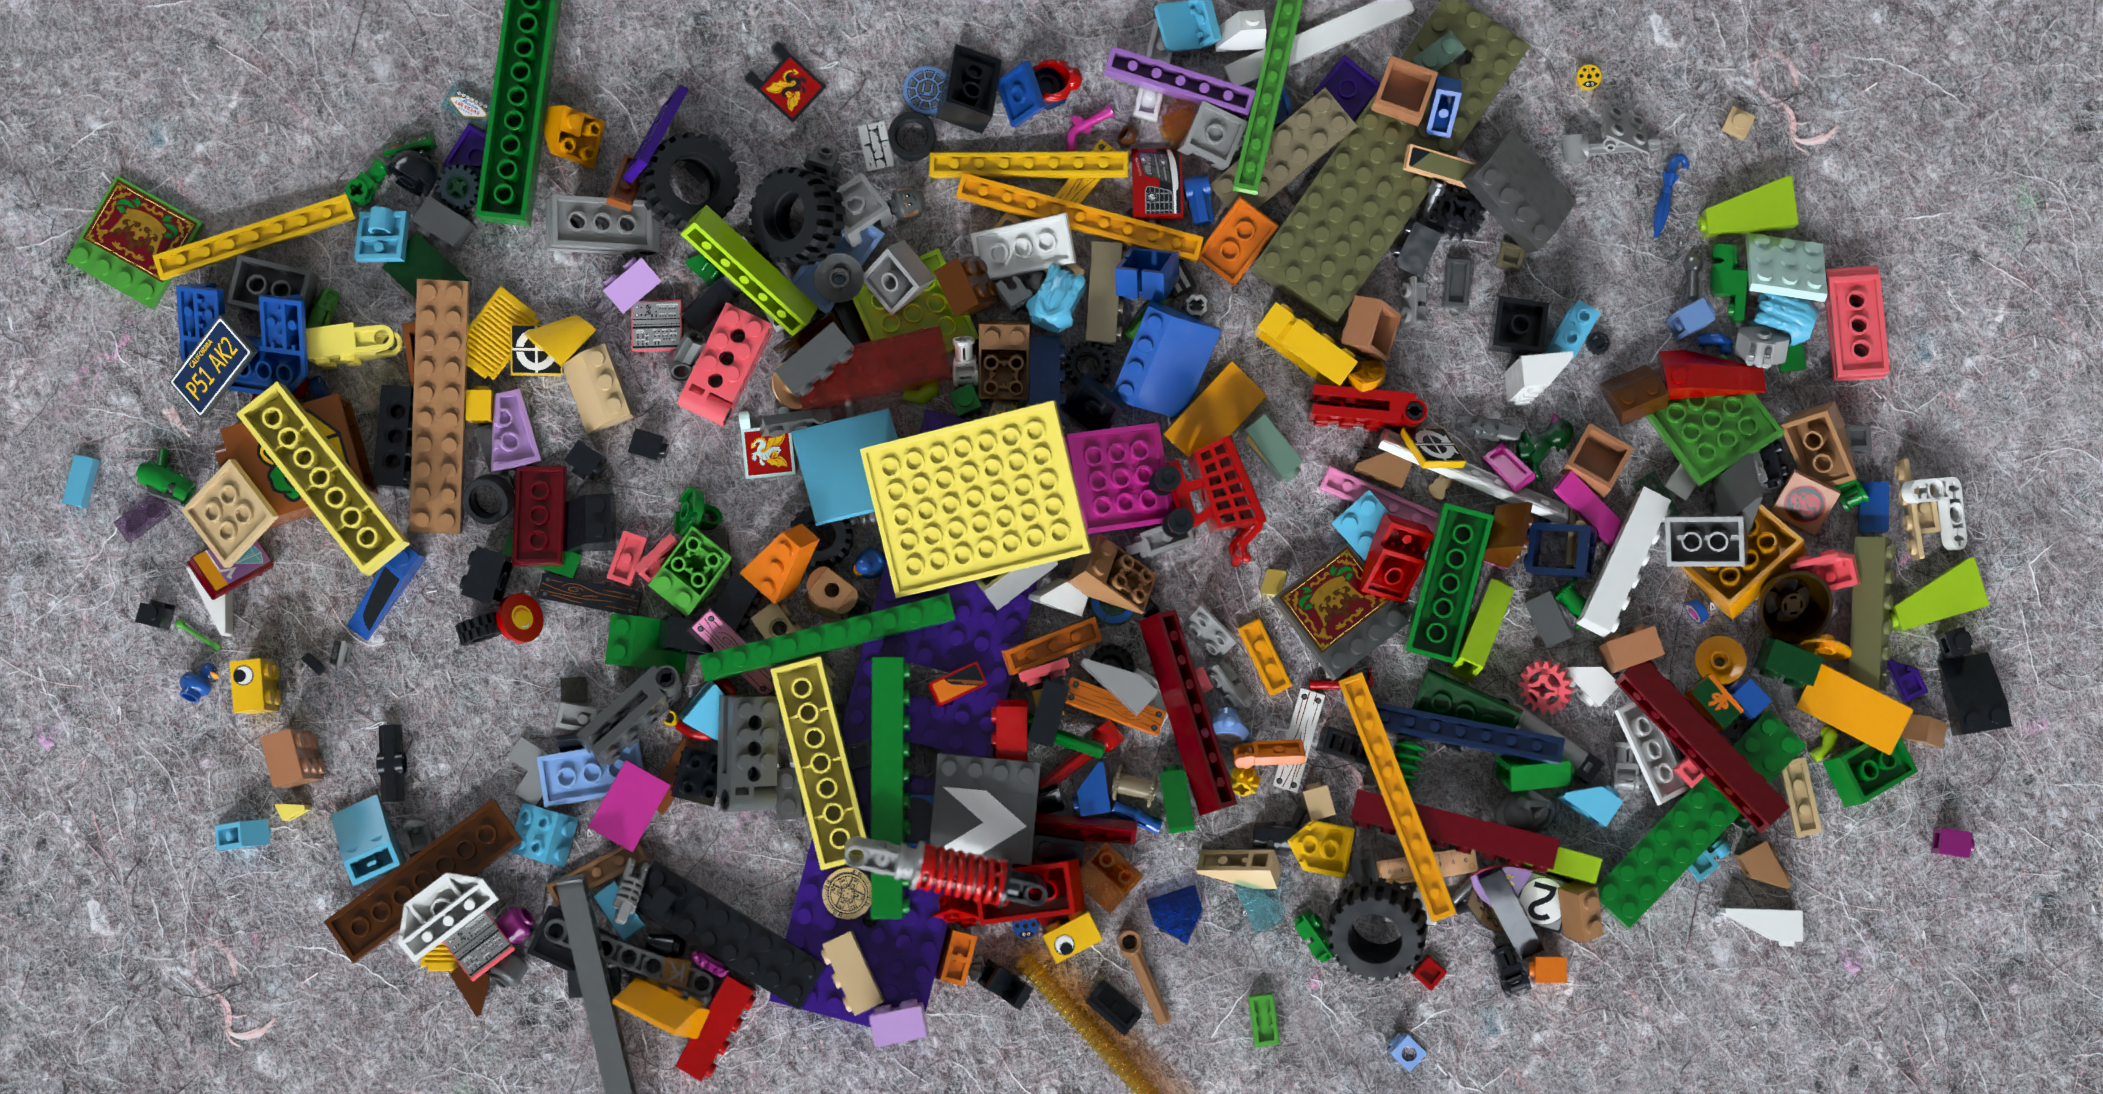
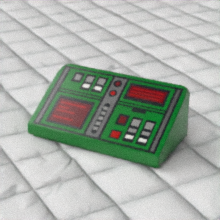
M428 131L387 143L384 146L383 154L390 161L396 153L402 150H414L417 152L418 150L425 152L437 148L434 133Z

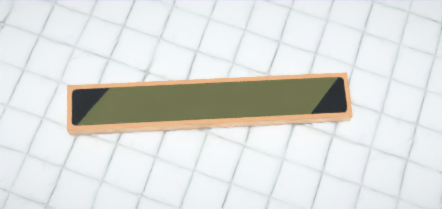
M1409 144L1407 145L1402 170L1466 188L1461 180L1477 163Z

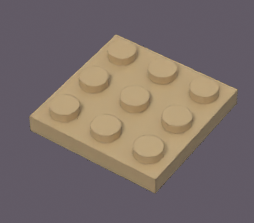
M229 459L181 510L224 568H231L279 517L236 459Z

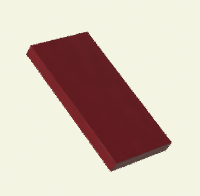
M566 466L516 467L512 544L513 566H564L567 493Z

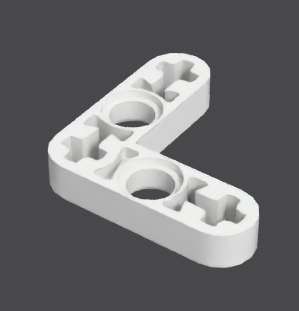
M1956 477L1906 481L1902 486L1901 493L1903 499L1910 504L1937 501L1943 546L1950 551L1963 549L1967 543V532L1960 481ZM1930 485L1933 486V496L1930 493ZM1914 489H1919V494H1915ZM1950 508L1953 510V519L1950 517Z

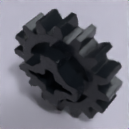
M1453 186L1451 193L1445 189L1443 197L1438 196L1436 201L1438 204H1435L1433 211H1436V213L1430 216V219L1437 221L1436 224L1445 227L1443 235L1448 233L1450 241L1454 236H1457L1458 240L1462 241L1464 234L1471 238L1473 231L1478 232L1481 228L1477 223H1483L1485 220L1484 217L1480 216V214L1485 212V208L1479 207L1480 202L1473 198L1474 195L1472 193H1466L1467 188L1464 187L1461 191H1458L1457 186ZM1457 198L1463 199L1467 202L1459 201ZM1445 203L1447 213L1442 216V206ZM1461 211L1463 214L1461 217L1459 215L1454 216L1453 212ZM1473 211L1474 218L1472 223L1470 224V219L1468 218V216ZM1448 225L1456 226L1458 229L1452 228Z

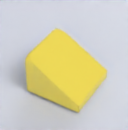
M1267 569L1260 590L1261 593L1272 597L1279 594L1283 590L1287 576L1286 571Z
M275 804L282 821H292L312 809L311 805Z

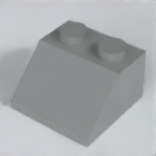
M905 240L888 247L864 273L865 285L891 316L895 315L919 296L936 279Z

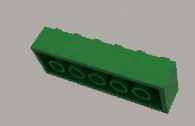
M1441 503L1433 532L1434 536L1428 550L1402 650L1455 664L1494 515L1448 503Z

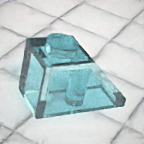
M1240 885L1233 887L1256 935L1284 922L1282 916L1286 913L1280 900L1275 902L1274 898Z

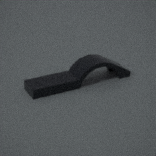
M755 241L750 244L768 262L771 263L773 261L761 252V247H758ZM722 275L716 278L680 315L695 331L700 333L723 310L726 302L730 303L735 297L742 294L743 291L726 275Z

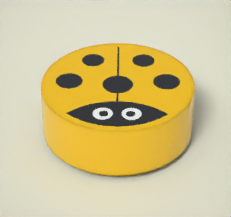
M1584 65L1576 74V84L1582 90H1594L1600 84L1602 74L1595 65Z

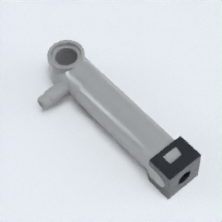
M1500 693L1493 696L1523 709L1516 729L1565 738L1563 755L1573 763L1574 776L1584 784L1592 782L1604 765L1603 761L1577 746L1516 702L1511 695Z

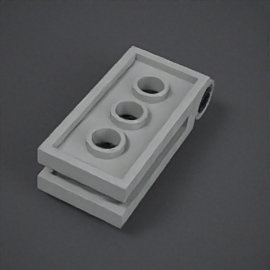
M552 194L550 199L545 201L546 251L618 255L636 254L640 256L659 255L660 221L658 222L653 218L656 213L652 209L649 211L646 209L644 204L647 200H635L629 212L607 205V198ZM570 220L575 221L578 228L573 227ZM595 221L602 225L603 230L596 226ZM620 223L626 226L627 231L621 228Z

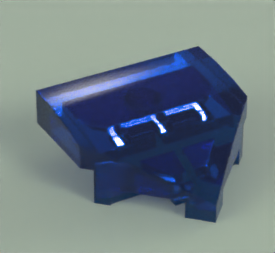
M1192 885L1147 899V905L1154 926L1158 928V931L1164 932L1187 945L1195 927L1202 919L1203 908L1196 886Z

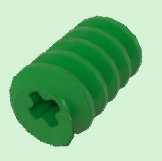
M1400 739L1402 743L1394 744V747L1399 752L1394 754L1408 790H1415V787L1409 781L1418 780V777L1412 771L1421 769L1415 761H1422L1424 759L1418 754V751H1426L1427 748L1420 744Z

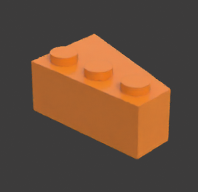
M799 524L782 532L740 574L774 604L779 603L795 594L820 539L803 524Z

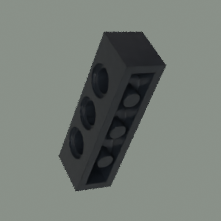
M381 385L372 485L378 488L408 490L409 483L411 484L413 387ZM399 407H404V415L401 418L396 419V409ZM401 431L403 435L402 440L394 444L392 441L393 435ZM399 456V466L392 469L390 466L391 459Z

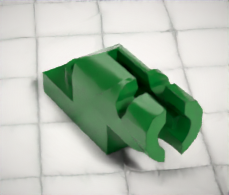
M1715 244L1712 248V259L1719 261L1720 264L1715 263L1711 266L1710 291L1713 297L1733 299V301L1728 303V316L1732 317V323L1742 324L1745 317L1748 270H1736V268H1739L1738 246Z

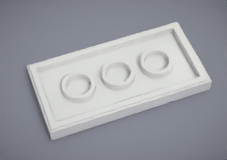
M1068 213L971 233L974 255L980 256L986 263L988 268L987 274L991 281L1046 270L1053 263L1059 266L1077 263Z

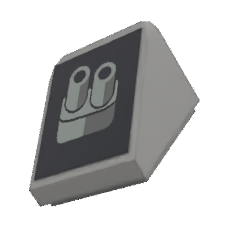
M335 640L329 664L347 668L353 643Z

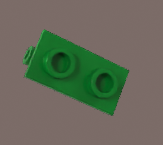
M1308 909L1302 916L1300 915L1293 920L1294 928L1303 941L1310 937L1314 939L1307 946L1317 961L1320 960L1324 963L1334 957L1329 950L1330 943L1327 942L1326 930L1318 914Z

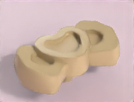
M1439 474V477L1432 484L1428 485V493L1436 500H1444L1446 490L1451 487L1452 483L1458 481Z

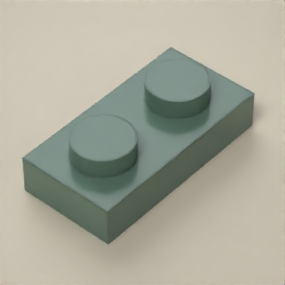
M1449 31L1412 58L1410 62L1439 72L1464 54L1466 49L1453 32Z

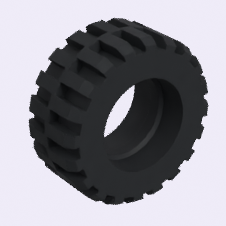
M686 132L683 136L679 133L673 135L668 140H664L657 146L649 163L643 169V173L640 174L639 183L643 184L640 194L641 197H646L647 202L644 204L648 211L652 209L656 213L653 218L658 222L661 219L666 222L665 227L669 229L677 227L678 232H682L690 219L705 205L723 219L733 209L735 205L734 200L739 196L740 190L736 186L740 184V175H735L734 172L738 169L736 161H730L728 157L732 154L728 149L723 151L720 148L721 143L716 139L712 142L708 141V135L701 133L697 137L694 132ZM679 161L691 162L705 172L710 184V194L704 203L699 205L689 204L681 200L674 193L669 181V172L675 163Z
M796 167L774 170L772 175L768 174L762 180L763 184L757 186L755 190L756 196L752 197L750 202L752 210L751 212L749 211V219H751L752 225H749L751 233L755 235L753 239L756 245L761 247L760 250L765 256L770 257L775 262L813 265L816 262L823 261L827 258V254H831L835 250V243H839L842 238L841 230L845 229L843 215H846L845 206H842L841 203L844 201L841 192H837V185L834 181H830L827 175L815 170ZM800 196L804 204L805 218L800 232L794 236L790 227V212L794 202Z
M1366 878L1363 879L1362 884L1358 881L1350 884L1349 890L1343 889L1339 893L1338 899H1335L1327 924L1326 938L1327 942L1330 943L1329 950L1333 956L1337 955L1336 962L1342 967L1346 965L1347 972L1352 975L1358 973L1361 975L1360 978L1368 980V977L1375 978V981H1383L1384 977L1393 980L1398 978L1399 973L1402 975L1408 973L1411 970V966H1416L1419 962L1426 942L1428 924H1426L1427 914L1425 910H1422L1423 904L1419 898L1413 899V892L1409 888L1405 890L1400 888L1401 883L1393 881V884L1386 882V878H1378V881ZM1366 915H1380L1394 922L1399 928L1401 936L1395 941L1386 944L1372 943L1358 934L1353 923Z

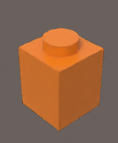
M1532 955L1531 961L1527 963L1528 977H1531V981L1535 983H1567V957Z

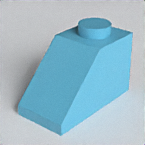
M268 819L216 825L217 851L270 844L271 829L268 825Z

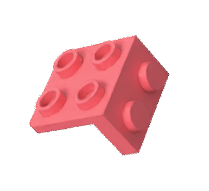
M1831 549L1820 552V556L1811 557V555L1796 558V563L1789 565L1790 570H1805L1816 574L1826 582L1831 591L1861 584L1855 555L1847 554L1844 550L1836 551Z

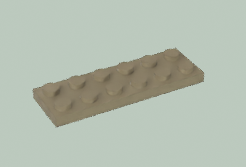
M1324 88L1273 131L1258 195L1233 191L1239 160L1210 184V187L1229 210L1240 196L1257 209H1260L1356 129L1357 125L1330 92Z

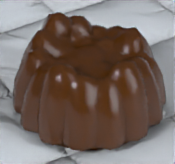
M1132 123L1124 126L1117 137V143L1130 147L1131 144L1136 142V137L1139 135L1138 129Z

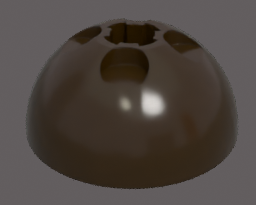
M1798 569L1783 571L1773 576L1763 586L1757 601V613L1762 627L1774 639L1788 644L1801 643L1814 638L1825 628L1833 611V597L1826 582L1812 572Z

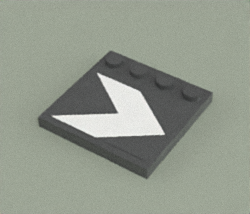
M938 753L930 844H933L936 849L939 846H944L946 850L953 848L956 852L962 850L965 854L972 852L975 856L981 854L985 858L990 856L996 860L1010 859L1012 864L1031 865L1040 762Z

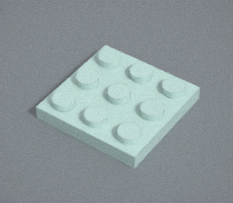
M1748 233L1746 252L1749 291L1825 302L1828 292L1823 244Z

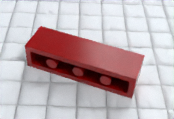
M998 699L996 707H992L991 723H996V732L991 733V747L996 748V757L991 758L1028 761V700Z
M731 974L727 975L708 1007L710 1012L698 1039L690 1038L675 1067L699 1081H703L705 1077L711 1078L718 1066L714 1063L719 1054L723 1056L731 1043L727 1040L731 1032L737 1033L744 1021L740 1018L745 1009L749 1011L757 998L753 995L756 989Z

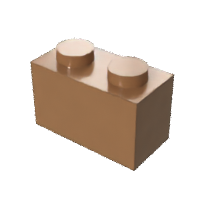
M1575 880L1557 888L1563 936L1586 943L1604 935L1598 887Z

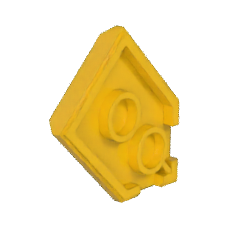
M1311 820L1287 840L1304 871L1340 878L1347 877L1355 828Z

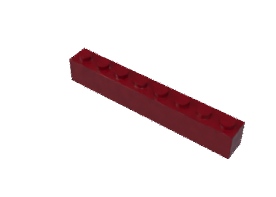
M1176 609L1156 613L1138 621L1199 815L1202 816L1238 804Z
M1648 660L1629 667L1615 681L1621 690L1760 834L1790 808L1785 798L1767 783L1763 775L1757 773L1749 765L1748 760L1730 745L1729 740L1725 736L1720 735L1712 727L1711 722L1694 708L1689 699L1679 693L1673 682L1666 679L1657 670L1656 665L1652 661Z
M1357 789L1350 818L1356 821L1355 826L1370 829L1371 825L1381 827L1380 832L1395 836L1396 829L1383 795ZM1414 803L1427 839L1431 840L1430 845L1445 848L1446 844L1456 846L1455 851L1471 855V851L1474 850L1482 852V858L1496 861L1498 856L1506 858V864L1522 867V863L1533 865L1532 870L1546 874L1548 869L1554 870L1561 841L1558 838Z

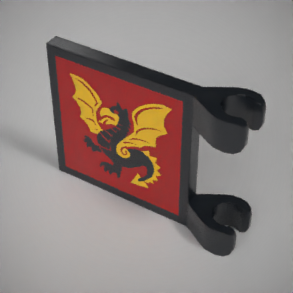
M776 41L771 46V49L782 62L764 81L751 70L744 77L749 85L794 123L826 89V86L792 56L781 43Z

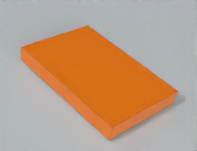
M1240 196L1201 247L1198 259L1235 287L1280 228V225Z

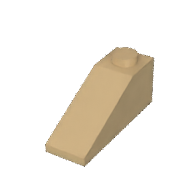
M1201 850L1196 871L1198 874L1252 889H1277L1281 866L1275 850Z

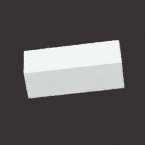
M1630 702L1615 710L1614 712L1657 805L1691 789L1672 770L1680 761L1670 739L1634 702Z

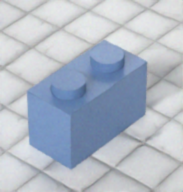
M1703 297L1676 311L1666 319V322L1676 341L1679 342L1715 321V311L1713 306L1706 302Z

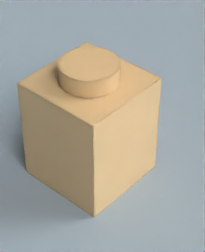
M1320 781L1305 785L1307 790L1302 791L1301 794L1309 821L1336 815L1328 785L1321 786Z

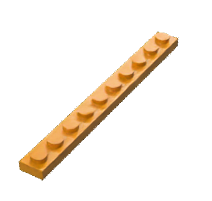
M962 173L956 193V199L1034 220L1068 213L1070 229L1139 248L1179 252L1180 259L1195 263L1198 261L1204 239L1202 236Z
M1361 672L1338 681L1432 923L1457 914L1363 673Z

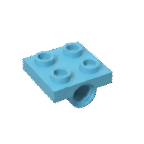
M380 206L371 207L370 212H359L354 259L357 262H405L410 214L407 211H393Z

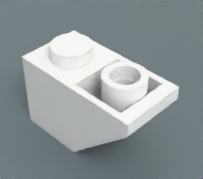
M1565 667L1561 669L1562 671L1565 669L1569 670L1566 677L1574 679L1569 686L1581 693L1579 698L1589 707L1592 705L1600 707L1619 687L1615 683L1616 679L1603 667Z

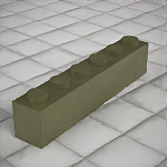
M1855 537L1854 555L1861 584L1854 585L1852 590L1850 637L1852 655L1849 661V677L1877 691H1886V686L1890 684V671L1887 670V660L1891 659V646L1888 645V635L1892 633V620L1889 619V609L1893 608V595L1890 594V584L1894 583L1895 577L1894 570L1891 569V559L1895 558L1896 553L1895 544H1892V540L1887 537Z

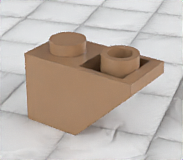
M1758 841L1734 854L1746 878L1783 889L1792 887L1788 881L1791 879L1790 874L1784 866H1780L1776 859L1778 853L1771 843Z

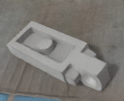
M1159 526L1134 537L1135 543L1124 547V551L1131 556L1140 554L1141 559L1149 558L1194 542L1195 537L1191 529L1178 538H1171L1165 535L1162 526Z

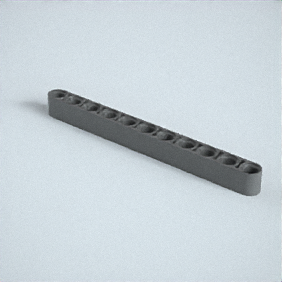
M585 874L557 879L559 899L605 1094H637L617 1007L612 1004L614 994Z

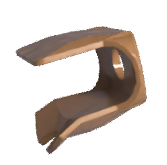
M825 566L819 567L811 573L806 583L807 592L804 594L805 602L812 614L815 612L820 614L824 623L843 620V615L847 614L854 607L859 597L862 598L861 593L854 585L833 569ZM830 583L837 584L840 589L839 594L833 598L825 594V587Z

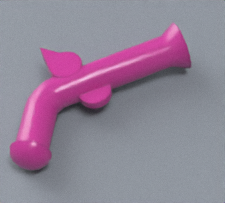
M1109 104L1103 110L1083 120L1080 116L1069 115L1074 125L1067 132L1065 151H1077L1078 133L1083 131L1088 134L1092 131L1093 125L1109 117H1114Z

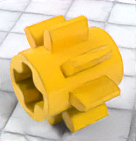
M1233 767L1229 776L1231 785H1233V791L1239 796H1248L1250 793L1255 794L1261 780L1260 776H1256V769L1253 767L1247 769Z

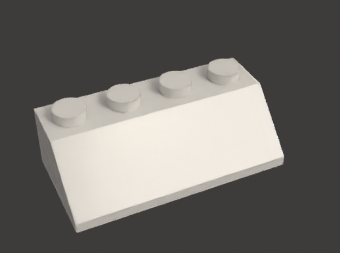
M1573 352L1521 356L1504 372L1507 402H1515V405L1530 404V401L1544 392L1543 390L1554 381L1573 358Z

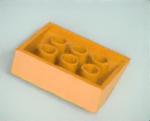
M1761 503L1749 535H1747L1748 560L1745 566H1680L1704 594L1732 620L1759 597L1763 586L1773 576L1789 570V565L1796 563V558L1803 557L1807 553L1804 539Z

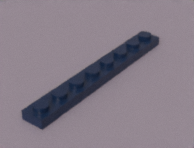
M1374 702L1386 732L1561 765L1565 738Z

